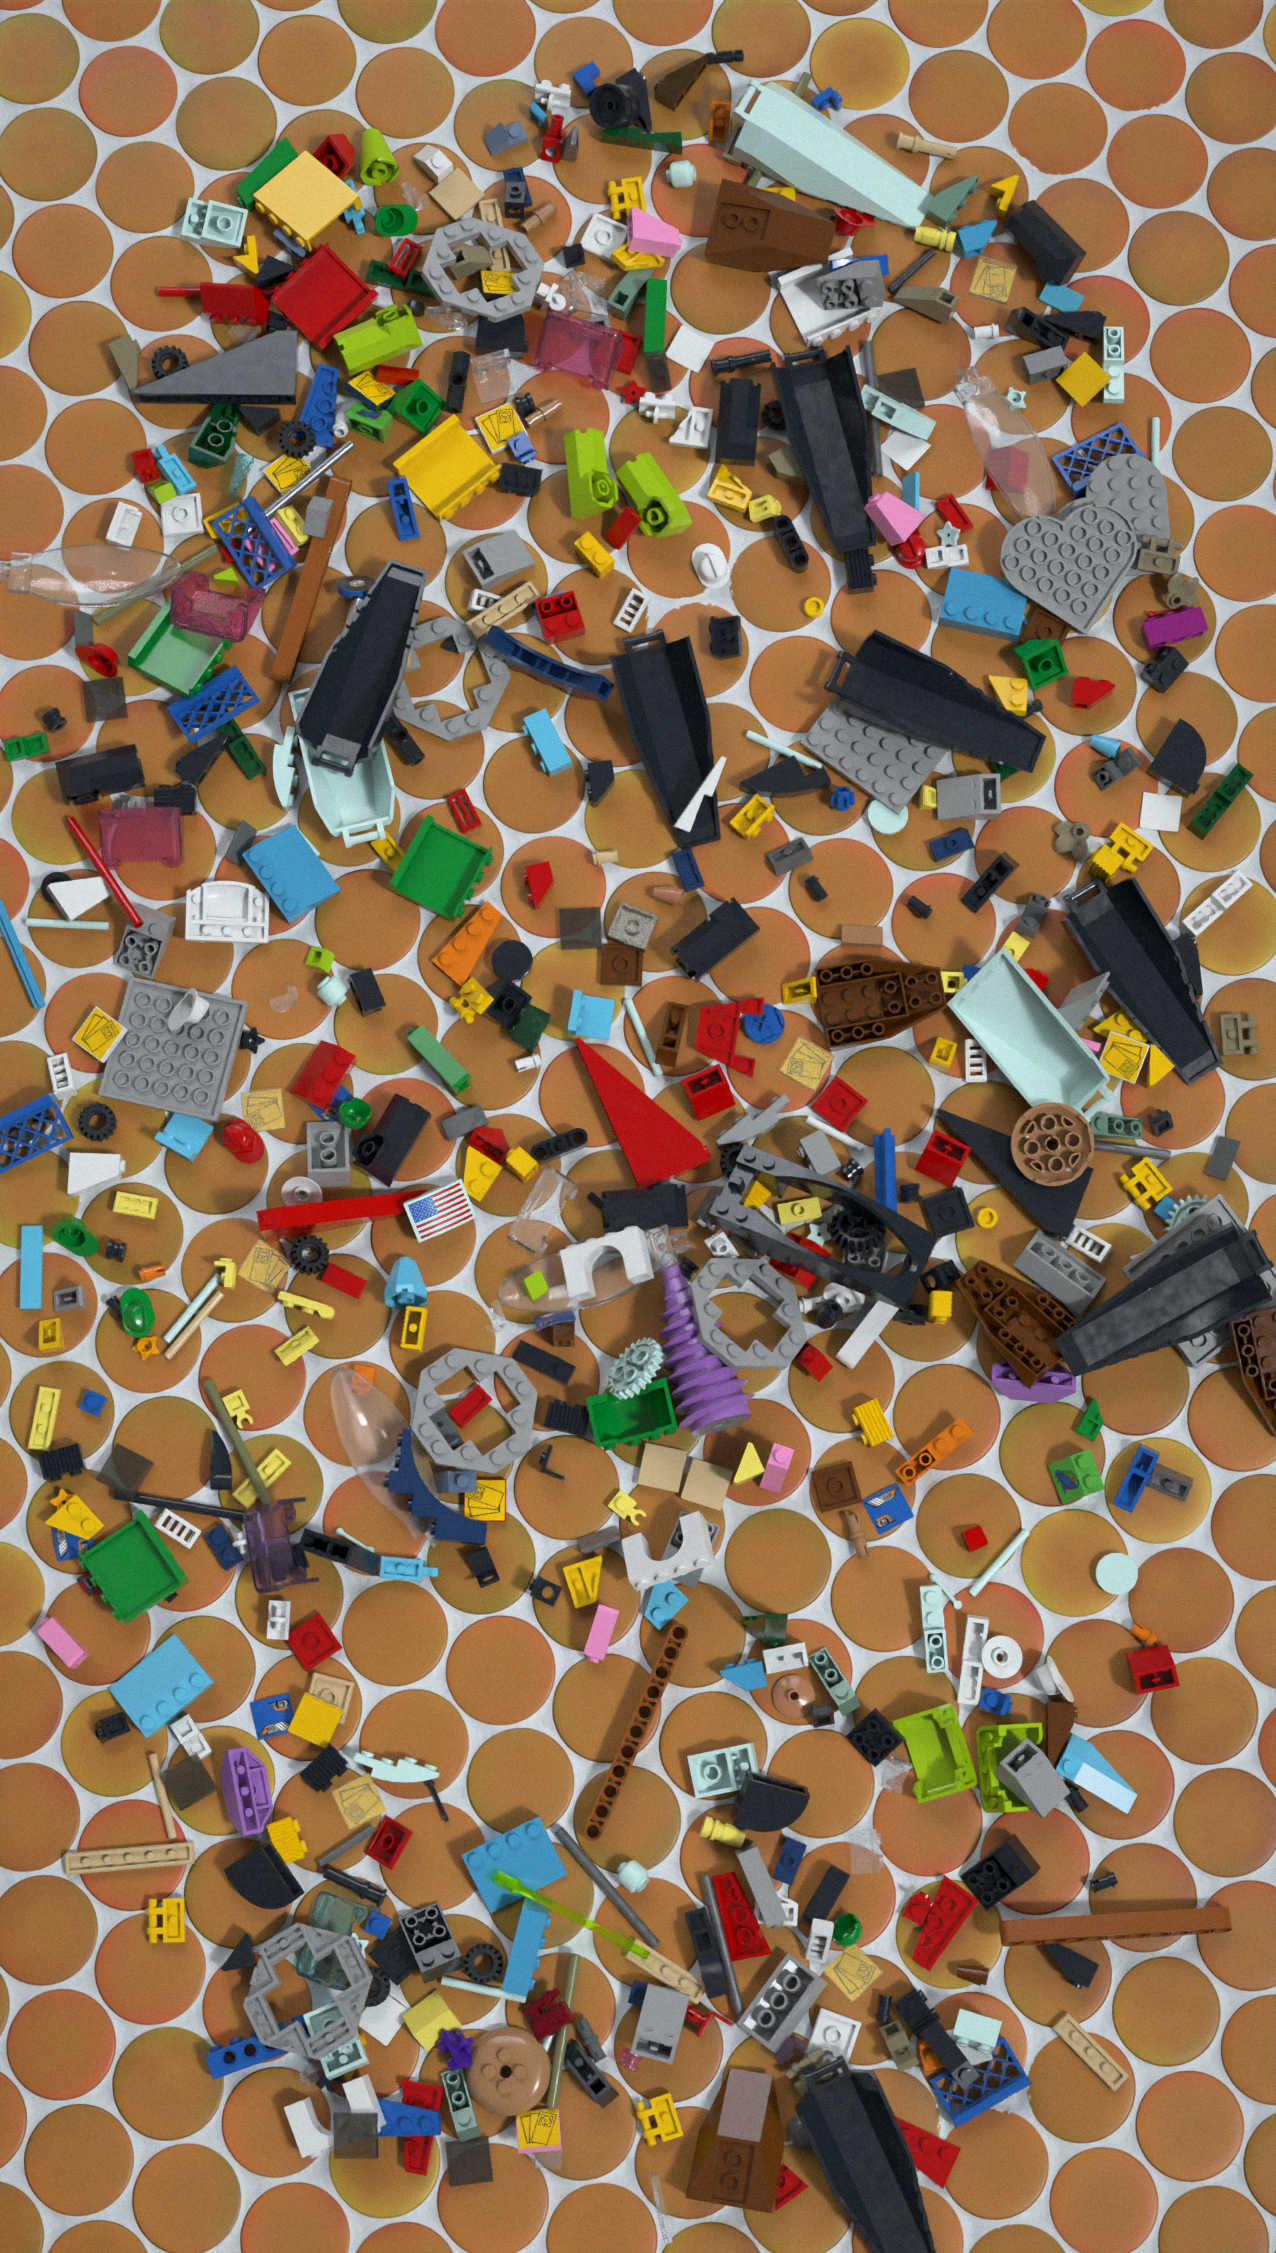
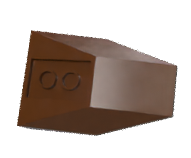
M722 178L704 256L708 263L759 272H772L827 264L837 225L784 195Z
M872 958L814 968L813 977H816L817 998L828 1053L890 1039L947 1008L940 967Z
M982 1259L955 1282V1286L989 1339L1029 1390L1064 1358L1054 1339L1076 1324L1077 1321L1041 1289Z
M1276 1306L1245 1313L1226 1324L1242 1382L1276 1438Z
M730 2068L699 2130L686 2193L687 2199L771 2214L775 2213L785 2144L773 2075Z

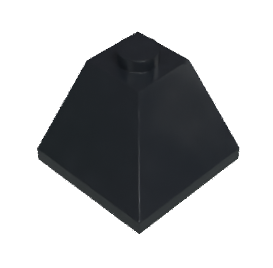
M502 977L485 988L494 1000L481 1015L504 1029L513 1032L532 996L507 977Z

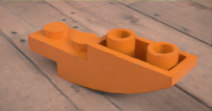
M959 1417L896 1469L895 1472L909 1487L974 1432L962 1417Z

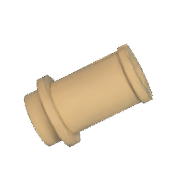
M617 850L595 851V853H592L593 865L600 867V864L618 862Z

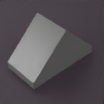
M313 496L306 510L304 535L324 539L333 500Z
M82 1285L53 1292L54 1312L87 1310L86 1289Z

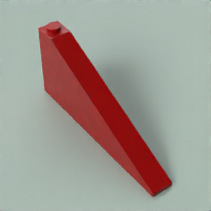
M579 1037L575 1039V1044L638 1188L648 1187L650 1189L652 1186L660 1185L709 1164L711 1154L707 1145L703 1146L698 1138Z
M427 1189L256 1211L259 1230L267 1242L404 1216L407 1215L403 1202L423 1195V1193L427 1192Z

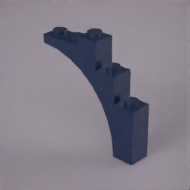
M491 625L483 642L503 658L502 662L513 671L531 674L543 684L561 687L572 697L606 703L614 687V684L603 675L584 671L550 658L518 641L498 626Z
M403 1429L402 1434H398L397 1447H400V1455L395 1456L394 1468H398V1471L390 1470L389 1475H385L384 1488H388L387 1494L412 1496V1499H408L407 1511L411 1512L410 1517L436 1520L435 1523L431 1522L430 1535H434L433 1541L484 1546L487 1522L469 1519L455 1513L443 1505L429 1491L421 1479L414 1462L411 1447V1430Z

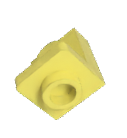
M771 495L752 500L748 504L750 520L754 523L769 517L775 519L780 515L781 504Z
M220 1258L219 1261H214L216 1268H225V1271H222L221 1284H224L225 1289L235 1290L236 1263L232 1262V1259Z

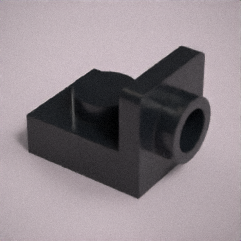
M910 1304L909 1310L904 1309L903 1313L896 1312L893 1316V1321L909 1326H925L928 1307L927 1305Z
M123 1711L94 1724V1733L102 1744L131 1731Z

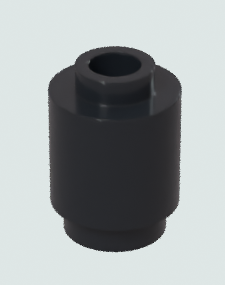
M834 1300L825 1301L816 1313V1324L822 1329L831 1328L842 1315L841 1305Z

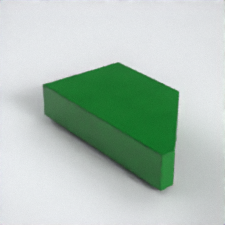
M1094 1397L1075 1430V1433L1092 1442L1095 1441L1104 1424L1097 1400Z

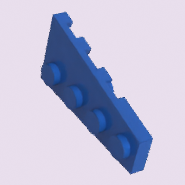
M319 363L299 422L304 421L312 428L316 436V446L332 450L334 437L332 428L335 425L339 370ZM294 433V439L305 441L302 433Z
M377 2097L386 2124L380 2127V2132L371 2136L367 2132L362 2134L361 2137L441 2135V2115L439 2111L410 2106Z

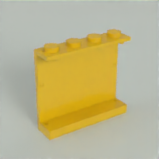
M306 150L253 195L256 209L261 214L265 213L274 225L278 224L288 237L291 235L301 248L305 247L309 252L312 251L310 240L347 208L351 207L356 212L362 208L360 196Z
M455 414L393 463L394 471L398 476H406L408 487L440 523L443 520H449L455 514L454 511L459 507H465L470 502V498L475 494H481L485 490L486 485L490 482L494 483L501 475V465L498 464L496 466L461 427L460 420Z

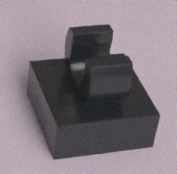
M575 243L572 246H564L562 248L566 269L586 264L581 243Z
M271 310L268 311L265 327L268 330V334L278 331V329L282 331L287 329L288 322L285 316Z
M1157 1109L1158 1115L1154 1118L1150 1114L1148 1115L1152 1133L1156 1137L1174 1127L1171 1114L1167 1110L1163 1112L1161 1109Z
M824 1701V1707L817 1708L816 1703H813L811 1715L814 1728L835 1724L833 1708L829 1706L827 1701Z
M324 2072L315 2085L321 2090L326 2085L328 2092L333 2093L335 2090L330 2086L331 2081H337L341 2084L342 2079L336 2077L329 2080Z

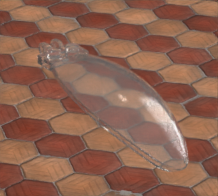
M974 366L968 367L966 373L962 369L958 370L956 376L960 384L954 387L953 392L964 406L966 420L975 447L998 490L1021 521L1035 516L1055 517L1056 498L1051 468L1036 432L1024 415L998 392V388L989 375L979 378Z
M91 544L56 548L33 555L12 552L11 563L0 562V571H10V574H0V582L8 583V593H31L47 601L72 607L104 608L135 602L163 591L173 585L182 576L184 570L180 562L165 553L123 545Z
M665 1224L644 1232L653 1276L658 1271L661 1272L679 1265L676 1253H683L690 1249V1243H681L676 1246L673 1241H680L686 1238V1231L671 1234L670 1227ZM605 1235L598 1236V1237H593V1238H597V1239H598V1238L604 1237ZM586 1240L579 1241V1242H576V1243H573V1244H578V1245H579V1244H582V1243H586V1242H585ZM567 1246L533 1261L510 1275L501 1284L497 1297L501 1303L515 1309L537 1312H567L588 1309L614 1301L637 1289L647 1281L634 1284L628 1280L622 1254L618 1251H608L601 1254L592 1267V1279L596 1297L575 1302L569 1297L560 1250L566 1249ZM540 1270L548 1285L549 1292L532 1302L520 1285L525 1278Z
M348 1368L336 1369L332 1374L330 1383L332 1407L341 1442L354 1470L371 1494L389 1512L403 1521L413 1540L424 1534L430 1545L434 1548L437 1544L436 1541H433L434 1537L430 1535L429 1531L431 1529V1522L435 1523L436 1520L410 1517L411 1512L407 1511L408 1499H412V1496L387 1494L388 1488H384L385 1475H389L390 1470L398 1471V1468H394L395 1456L400 1455V1447H397L398 1434H402L403 1429L411 1430V1426L394 1404L364 1376ZM411 1432V1447L419 1475L429 1491L438 1499L433 1472L425 1451Z

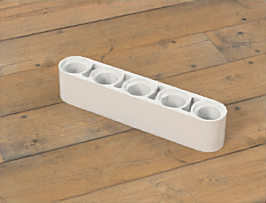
M878 1300L835 1358L852 1370L899 1308Z

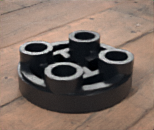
M504 941L495 948L492 954V967L500 978L507 977L512 982H519L532 969V953L520 941Z

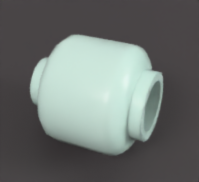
M688 160L672 162L669 170L666 171L667 181L671 182L675 188L690 187L697 178L695 165H692Z
M327 976L317 986L319 989L317 991L318 997L330 1007L335 1004L340 1006L347 999L345 996L347 987L336 976Z
M631 1860L628 1863L623 1862L617 1869L619 1873L617 1877L618 1883L631 1893L642 1891L649 1882L647 1869L635 1860Z

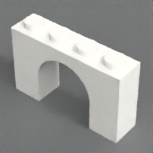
M628 1226L623 1231L609 1232L604 1237L598 1239L590 1238L585 1241L586 1243L579 1245L571 1244L566 1249L560 1250L569 1297L575 1302L596 1297L592 1279V1267L596 1259L608 1251H618L622 1254L627 1279L632 1283L637 1284L654 1278L645 1234L638 1226Z
M700 1511L680 1517L683 1543L680 1550L667 1560H652L649 1543L641 1532L621 1539L629 1582L636 1591L645 1590L650 1586L666 1582L680 1575H686L688 1572L705 1568L715 1563L707 1521Z
M368 2074L342 2084L351 2107L350 2123L342 2132L329 2131L320 2124L310 2097L284 2107L302 2158L309 2156L310 2159L322 2155L321 2150L329 2148L330 2151L342 2147L341 2142L348 2140L350 2144L362 2139L361 2135L368 2132V2135L371 2136L381 2131L380 2127L385 2125L386 2121Z

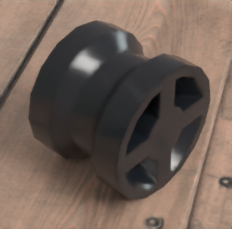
M529 392L525 393L521 398H514L521 417L529 411H536L533 398Z
M58 708L49 710L41 718L44 724L49 726L48 729L51 733L61 730L67 724L66 718L60 715Z
M852 1157L848 1159L845 1165H841L840 1172L850 1183H853L858 1175L864 1173L863 1168Z
M919 1183L899 1187L903 1195L901 1199L902 1204L922 1201V1196L919 1194Z
M110 1239L106 1248L105 1259H116L117 1262L122 1263L126 1255L127 1243H116L115 1240Z
M684 1256L681 1259V1264L678 1266L687 1282H690L692 1275L697 1273L700 1268Z

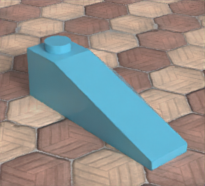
M1072 1733L1054 1766L1058 1775L1128 1814L1137 1794L1091 1743Z

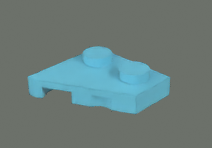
M670 1580L658 1583L653 1587L644 1616L660 1630L689 1599Z

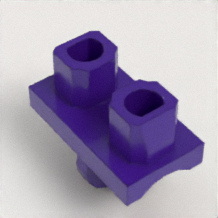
M457 2029L443 2032L441 2034L443 2038L437 2043V2046L442 2053L450 2051L452 2058L447 2061L450 2071L470 2067L473 2064L470 2056L472 2053L470 2045L474 2043L473 2038L466 2039L464 2034H459Z

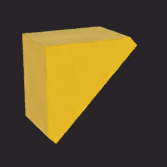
M809 977L782 985L784 1005L816 1003V977Z
M938 1037L927 1067L946 1074L958 1044Z
M1150 1045L1148 1049L1146 1089H1151L1175 1067L1156 1045Z
M60 1318L39 1321V1350L43 1353L65 1350Z

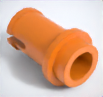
M163 1263L148 1268L142 1267L139 1270L141 1281L149 1283L148 1280L166 1276L165 1270L156 1272L157 1270L164 1269Z
M1138 1621L1130 1631V1633L1142 1640L1145 1646L1151 1647L1158 1637L1155 1635L1156 1632L1152 1633Z

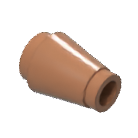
M655 886L653 899L676 907L683 903L684 889H680L679 886Z

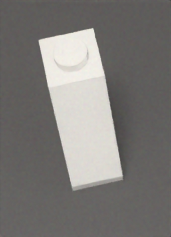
M101 877L51 883L46 887V890L68 923L112 895Z
M70 1152L67 1194L70 1197H76L121 1179L122 1173H125L126 1161L123 1160L120 1154Z

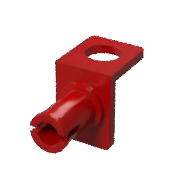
M553 114L551 116V126L547 129L543 138L540 159L559 163L562 145L567 132L562 131L564 117L559 114ZM553 147L557 151V155L554 157L548 156L546 149Z
M691 2005L687 2008V2011L694 2016L687 2012L684 2017L699 2026V2031L696 2035L699 2038H702L714 2016L729 2026H734L733 2022L713 2010L709 2014L704 2015Z

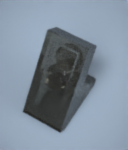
M665 350L645 354L646 371L651 392L654 394L672 390Z

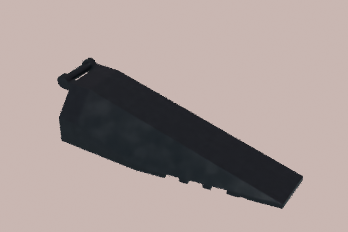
M823 345L809 351L791 355L790 353L783 354L786 368L776 367L775 362H771L769 368L790 445L836 554H842L876 546L875 523L864 510V507L869 502L868 499L872 496L868 421L850 345L845 346L841 353L826 359ZM814 357L819 358L817 362L793 367L792 362Z
M390 559L377 577L374 585L367 592L363 602L356 608L353 617L346 623L342 633L337 636L326 652L295 721L297 734L316 750L312 759L313 766L318 767L320 765L344 773V776L351 778L356 764L374 759L403 681L428 571ZM323 754H327L348 761V763L346 766L322 758Z
M661 628L657 629L654 633L630 639L629 637L623 638L627 654L609 657L612 673L630 736L681 850L721 840L716 788L712 797L703 796L690 832L673 827L714 767L710 714L690 636L666 644L664 632ZM659 640V646L636 652L632 650V646Z
M876 629L866 636L854 656L844 651H838L836 664L829 680L825 682L823 687L826 691L837 694L838 708L862 719L923 741L1028 773L1033 772L1047 736L1026 721L1021 720L1012 711L999 705L998 701L989 698L983 693L984 691L967 682L966 678L946 664ZM847 662L850 665L842 685H836L843 665Z
M1096 875L1091 879V882L1072 894L1063 896L1062 899L1070 909V912L1060 920V923L1096 976L1106 972L1110 973L1106 980L1110 982L1106 988L1108 993L1151 1043L1156 1045L1175 1066V1071L1187 1085L1192 1084L1223 1064L1215 1041L1210 1034L1207 1021H1205L1201 1012V1006L1193 992V986L1185 972L1186 969L1179 951L1135 877L1126 878L1106 888L1101 879ZM1097 888L1098 894L1081 905L1076 906L1074 901Z
M1231 1221L1154 1265L1055 1338L1054 1341L1073 1376L1076 1377L1130 1358L1139 1357V1355L1155 1352L1161 1348L1198 1338L1273 1300L1260 1274L1274 1267V1264L1264 1252L1257 1238L1256 1230H1249L1239 1236L1236 1227ZM1248 1240L1261 1262V1265L1258 1267L1255 1266L1244 1245V1242Z
M843 2055L836 2057L837 2060L814 2071L809 2072L808 2070L804 2072L803 2075L809 2089L794 2108L834 2196L853 2221L868 2246L874 2253H936L911 2151L874 2070L849 2069ZM839 2068L842 2069V2073L815 2085L813 2080Z

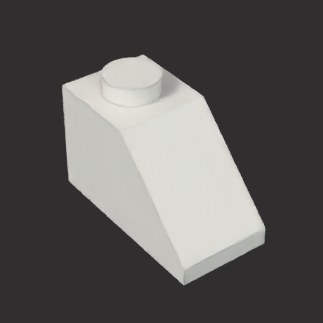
M426 145L413 156V159L437 185L454 171L453 163L439 149L430 145Z

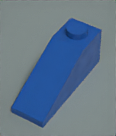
M400 475L385 479L400 541L420 537L406 476Z

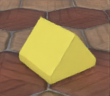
M923 785L918 790L919 809H937V789Z

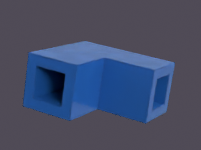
M592 61L573 74V81L586 98L592 96V93L596 90L597 86L593 80L600 76V70Z

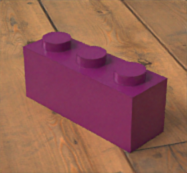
M1190 606L1183 609V612L1176 614L1175 612H1169L1159 619H1156V617L1146 619L1140 630L1147 651L1205 635L1208 626L1201 606L1196 608Z

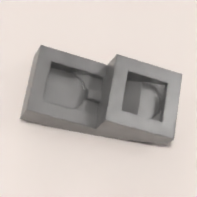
M481 1105L463 1111L440 1123L448 1142L467 1135L469 1132L474 1131L476 1127H484L489 1124Z

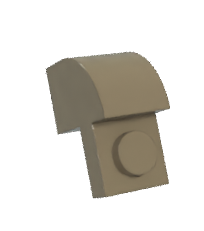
M899 2019L879 2028L899 2072L919 2064Z

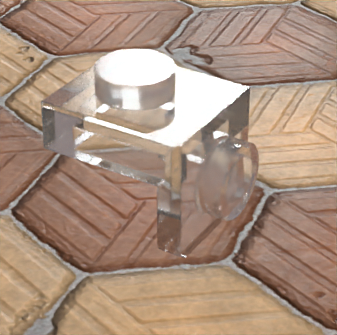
M290 981L285 982L289 994L269 999L273 1011L283 1012L288 1010L289 1006L297 1004L295 998L299 997L296 986H291Z
M891 1755L882 1777L881 1786L889 1792L901 1793L911 1763Z
M311 2058L309 2059V2064L301 2067L302 2072H299L302 2085H307V2088L313 2087L310 2074L323 2069L320 2060Z

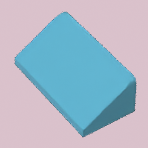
M1053 280L1046 283L1038 299L1039 301L1062 313L1078 311L1084 299L1083 295L1064 285L1056 286Z
M914 472L905 476L902 480V501L919 511L920 473Z

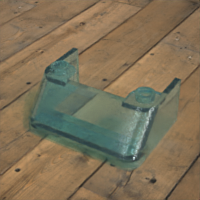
M321 1891L315 1899L308 1926L350 1936L353 1922H363L367 1917L368 1910L381 1913V1909L355 1899ZM308 1944L301 1947L296 1963V1972L299 1976L335 1990L345 1991L350 1988L346 1985L348 1978L335 1951L317 1961Z

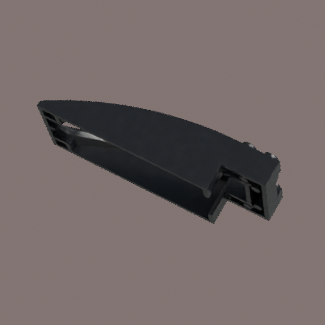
M744 1144L736 1159L737 1165L721 1195L716 1197L709 1211L711 1224L748 1238L750 1248L755 1252L904 1310L932 1254L938 1237L890 1208L835 1180L781 1157ZM756 1180L775 1186L778 1198H783L788 1186L799 1189L881 1221L908 1251L912 1261L911 1269L903 1274H886L832 1260L794 1242L772 1226L756 1210L743 1205Z

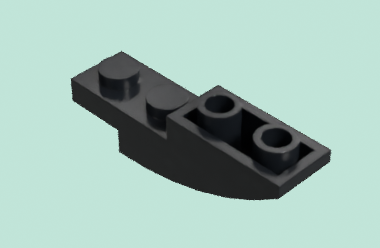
M705 1907L684 1913L708 1998L713 1999L730 1994Z

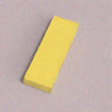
M40 1386L28 1449L44 1452L50 1451L62 1390Z
M277 1449L257 1468L267 1489L292 1464ZM249 1477L232 1494L247 1509L259 1498Z

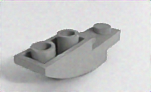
M785 1094L782 1097L776 1096L769 1102L771 1105L765 1111L761 1109L753 1116L755 1120H752L749 1115H746L744 1118L742 1116L738 1117L732 1123L734 1127L729 1131L723 1130L717 1136V1147H727L731 1143H745L771 1130L779 1124L780 1119L776 1115L789 1104L790 1100Z

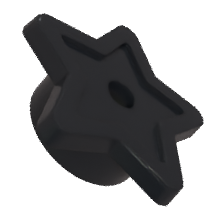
M256 1027L250 1032H242L241 1038L243 1042L240 1050L250 1049L256 1054L258 1045L265 1042L264 1038L258 1036Z

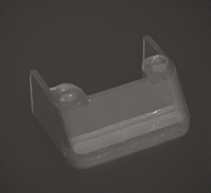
M547 1164L508 1232V1245L538 1260L539 1253L543 1255L548 1246V1243H546L547 1236L564 1205L569 1199L574 1200L579 1191L577 1183Z

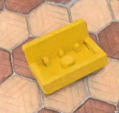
M756 794L730 821L729 825L748 841L750 837L755 838L762 830L760 827L764 822L768 824L775 816V806L773 804L770 806Z

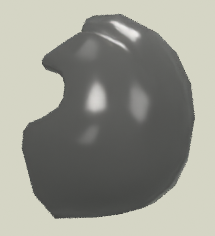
M796 2114L791 2117L787 2124V2135L793 2144L802 2148L811 2147L810 2141Z

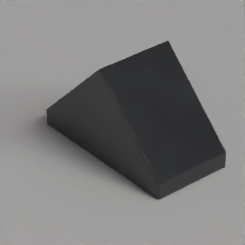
M267 255L256 277L257 287L267 288L284 282L285 278L292 271L295 273L294 267Z
M239 405L241 417L259 437L281 420L279 408Z
M247 1932L221 1967L222 1971L256 1965L252 1934Z

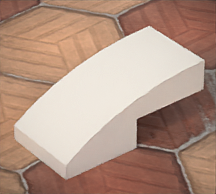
M966 544L952 547L943 545L925 549L928 569H947L970 565Z
M189 1714L170 1725L193 1763H197L213 1752Z

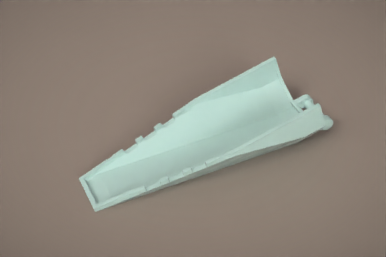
M750 79L747 85L748 89L738 107H735L732 111V115L735 118L745 122L735 144L733 157L804 194L825 201L830 200L838 203L839 206H848L857 209V212H865L874 215L875 218L916 231L917 226L921 225L925 217L926 209L935 198L788 89L772 81L766 86H762L757 80ZM755 92L760 94L750 113H745L744 110Z

